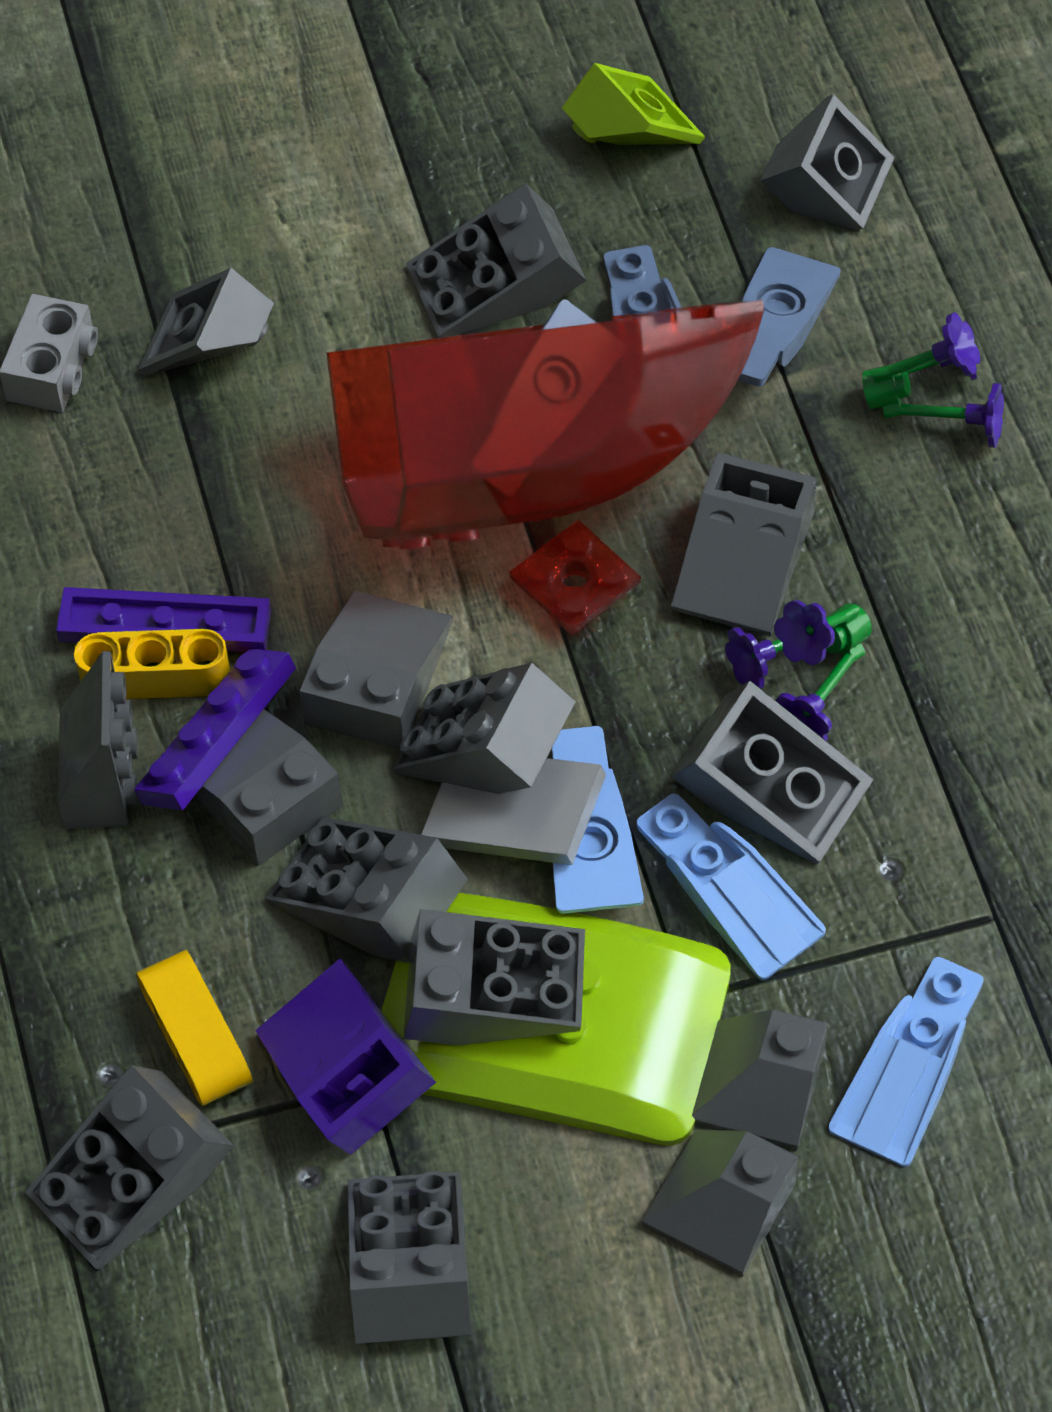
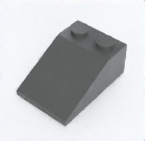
M354 591L318 645L301 686L300 698L304 724L400 749L402 740L413 728L452 626L453 616Z
M751 681L725 695L671 775L674 780L711 809L814 864L822 860L874 780Z
M264 709L195 794V797L258 866L318 824L322 817L329 816L343 806L339 774L306 738Z

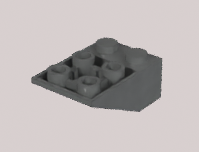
M526 183L406 263L434 329L441 340L545 308L587 281L553 208Z
M717 452L702 492L671 604V610L771 637L814 515L817 477Z
M103 651L60 709L58 806L65 829L129 826V805H138V796L134 791V788L138 785L137 774L132 773V759H138L139 756L137 727H133L131 700H126L125 673L115 672L111 651Z
M532 662L508 669L503 668L499 671L476 677L472 676L468 679L448 684H440L426 696L423 702V709L425 710L416 727L409 731L400 745L402 752L392 770L399 775L443 782L497 794L530 788L576 701Z
M322 817L319 823L311 830L307 840L291 863L283 870L279 880L265 899L270 905L373 956L409 963L410 941L419 910L426 909L446 912L468 879L436 837Z
M420 909L410 941L404 1039L450 1045H468L580 1031L582 1022L585 929Z
M131 1065L25 1193L94 1268L100 1270L195 1192L231 1151L234 1145L163 1071Z
M431 1171L416 1175L371 1176L364 1179L348 1180L350 1296L355 1344L472 1335L461 1171Z

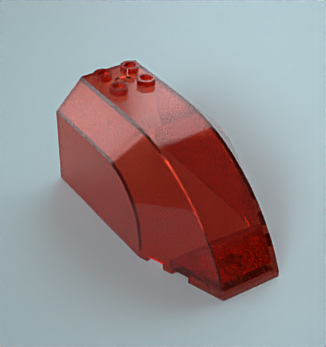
M763 300L724 302L646 313L611 316L612 321L543 330L541 329L544 324L326 352L342 483L364 537L382 539L383 547L399 546V549L430 546V536H432V540L448 539L449 542L474 540L480 538L479 529L544 520L573 514L598 506L639 486L664 469L684 452L721 409L734 388L756 340L764 313Z

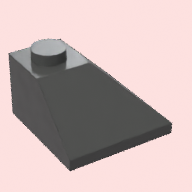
M833 94L827 96L776 145L760 181L791 212L858 231L864 228L895 157Z
M232 268L172 294L138 371L147 376L226 355L245 346H254L267 332L268 323L266 321L274 302Z
M773 1009L718 1020L692 1113L695 1125L715 1130L748 1131L774 1145L798 1150L825 1052L827 1023Z
M695 1130L643 1218L642 1226L743 1277L796 1184L798 1156L748 1131Z

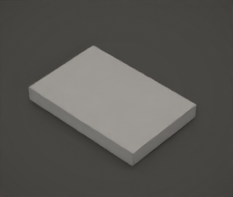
M546 758L530 788L497 794L442 782L421 835L438 838L446 849L573 865L606 774L600 764Z

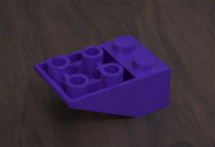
M338 959L255 1030L295 1097L325 1137L350 1155L436 1083L431 1074L341 959Z

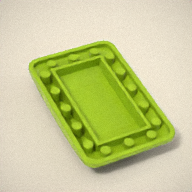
M458 893L446 912L585 929L582 1022L580 1031L468 1045H450L404 1039L409 963L396 961L382 1007V1013L436 1081L422 1095L662 1146L679 1144L691 1135L695 1126V1119L692 1116L717 1022L721 1019L730 982L731 965L727 956L720 949L675 935L580 913L561 914L555 908Z

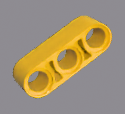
M208 629L97 632L83 637L77 643L74 650L80 682L103 651H111L115 672L125 673L126 699L209 696L230 672L225 640L219 633ZM202 661H213L210 664L198 665ZM153 662H159V663H160V664H158L157 666H152V667H147V666H146L147 664L153 663Z
M183 950L135 972L143 996L201 1106L207 1105L253 1083L244 1056L187 950Z

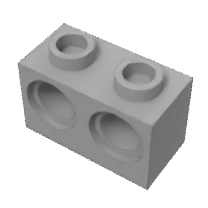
M37 294L31 295L0 368V377L6 401L63 413L69 396L76 395L80 388L82 380L81 367L86 355L92 356L97 345L98 329L92 325L88 305Z

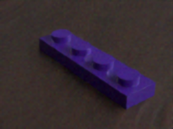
M64 587L56 632L59 642L78 643L88 634L97 632L208 629L222 636L225 640L227 651L246 652L248 648L266 650L271 606L269 598Z
M248 648L238 658L235 666L217 688L209 694L204 704L191 720L181 728L178 736L160 758L151 765L147 774L134 788L142 805L183 810L296 669L288 652Z

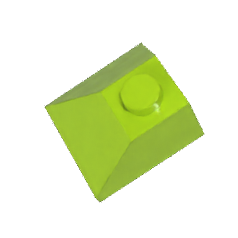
M594 63L562 106L564 112L574 122L572 125L573 130L590 143H595L598 140L616 145L700 144L705 138L651 77Z

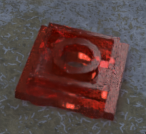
M579 519L509 571V577L571 635L641 582V576ZM572 575H579L588 580L586 584L580 587L567 586L562 581Z

